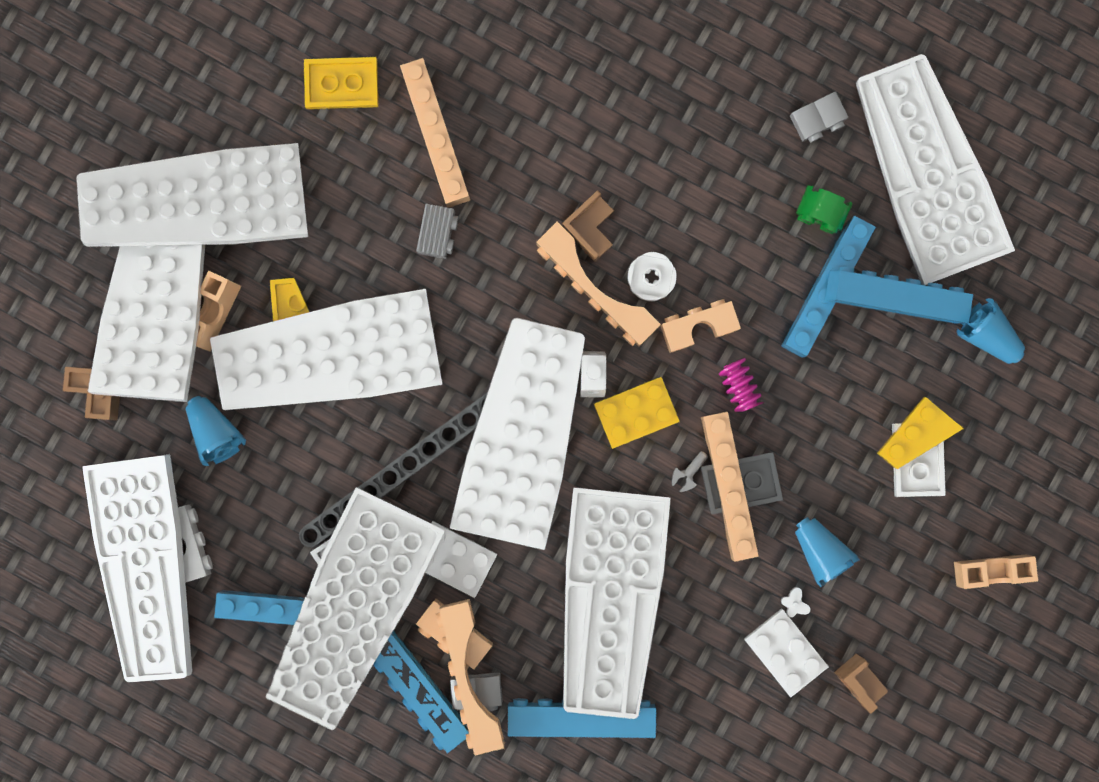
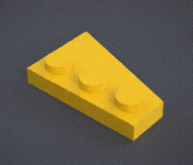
M295 278L270 280L273 322L309 313Z
M923 397L877 454L895 469H899L963 428L929 399Z

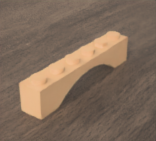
M421 58L400 65L447 208L470 201L424 59Z
M558 222L537 241V246L539 247L537 252L546 261L550 258L556 264L554 269L563 278L567 275L573 281L571 286L579 294L584 292L590 298L589 304L598 312L602 310L607 315L606 321L613 328L619 327L625 333L623 337L629 344L633 346L636 343L640 346L661 325L644 307L630 306L617 302L596 288L586 276L579 263L575 239Z
M728 412L701 417L718 486L731 559L735 562L759 557Z
M470 599L442 605L439 608L440 613H436L439 628H444L446 636L442 637L445 652H450L449 671L451 676L456 677L457 685L454 686L457 701H462L463 709L460 710V716L463 725L467 724L469 734H466L468 748H473L474 755L503 749L505 741L499 718L493 715L480 702L468 677L466 664L467 645L475 625Z

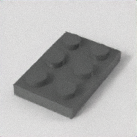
M773 452L738 459L748 507L783 500ZM713 465L701 466L710 514L722 513Z

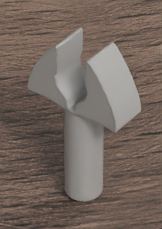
M701 451L686 470L680 471L678 468H675L672 475V486L675 485L679 478L687 476L685 479L686 484L679 492L688 491L697 486L693 482V475L708 458L707 454Z

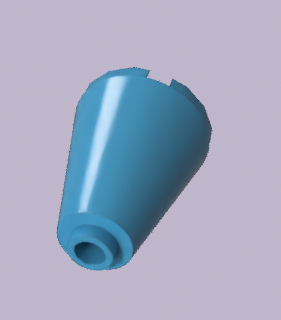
M989 298L986 299L988 303L984 305L976 304L971 309L969 323L962 324L961 331L957 328L958 336L1007 364L1019 362L1025 354V346L999 305Z
M196 396L188 401L186 413L202 465L209 466V461H214L215 464L221 463L240 451L238 446L241 443L243 445L246 444L244 436L207 397L201 398V396Z
M807 517L796 525L798 530L795 534L819 587L824 586L826 582L833 580L860 560L852 550L815 518L810 521Z

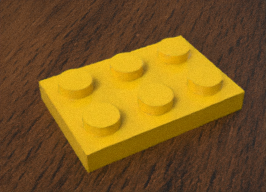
M376 57L304 59L306 109L379 107L378 65Z
M662 377L594 404L612 449L680 422Z

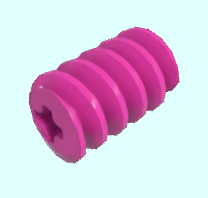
M746 358L724 366V369L719 373V376L728 377L722 382L723 385H731L726 391L727 394H735L730 402L739 403L734 409L735 412H743L764 403L756 402L761 397V393H753L758 387L757 384H749L754 378L753 375H745L750 367L741 366Z

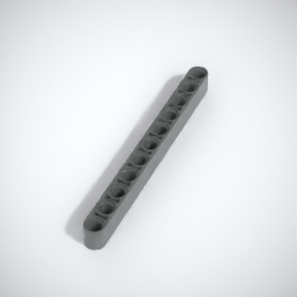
M487 393L368 479L358 489L365 491L367 486L373 485L377 489L376 497L381 499L476 429L482 411V404L486 399ZM467 413H473L476 417V423L471 427H467L463 423V417ZM448 427H452L456 431V438L453 441L444 439L443 433ZM427 442H433L437 447L436 453L432 456L424 452V445ZM408 456L414 457L417 461V465L413 470L407 469L404 465V461ZM391 470L396 473L397 480L394 484H388L385 481L387 471ZM354 490L301 529L299 539L303 545L313 547L333 534L336 526L329 527L326 523V518L329 514H333L339 522L346 508V502L350 500ZM309 529H314L318 534L315 542L307 539L306 533Z

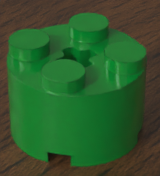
M807 185L796 211V214L799 215L797 220L808 225L815 222L821 225L820 230L830 234L841 231L853 203L847 202L844 204L845 198L821 188L818 192L812 191L814 186Z

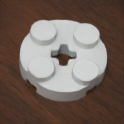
M648 252L635 259L628 270L627 276L631 292L645 301H658L665 298L673 290L676 283V270L669 259L663 254ZM651 270L655 271L656 276H659V279L654 280L653 284L648 283L649 280L645 278V274H649Z

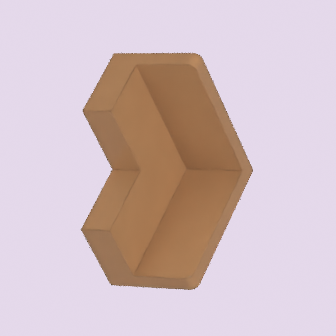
M598 190L562 223V227L594 262L613 245L597 229L614 212L601 198V193Z
M65 367L63 391L87 393L85 418L118 420L120 396L89 393L88 388L92 369Z
M855 654L834 673L865 710L871 714L878 708L875 703L888 690L868 668L869 663L858 654Z

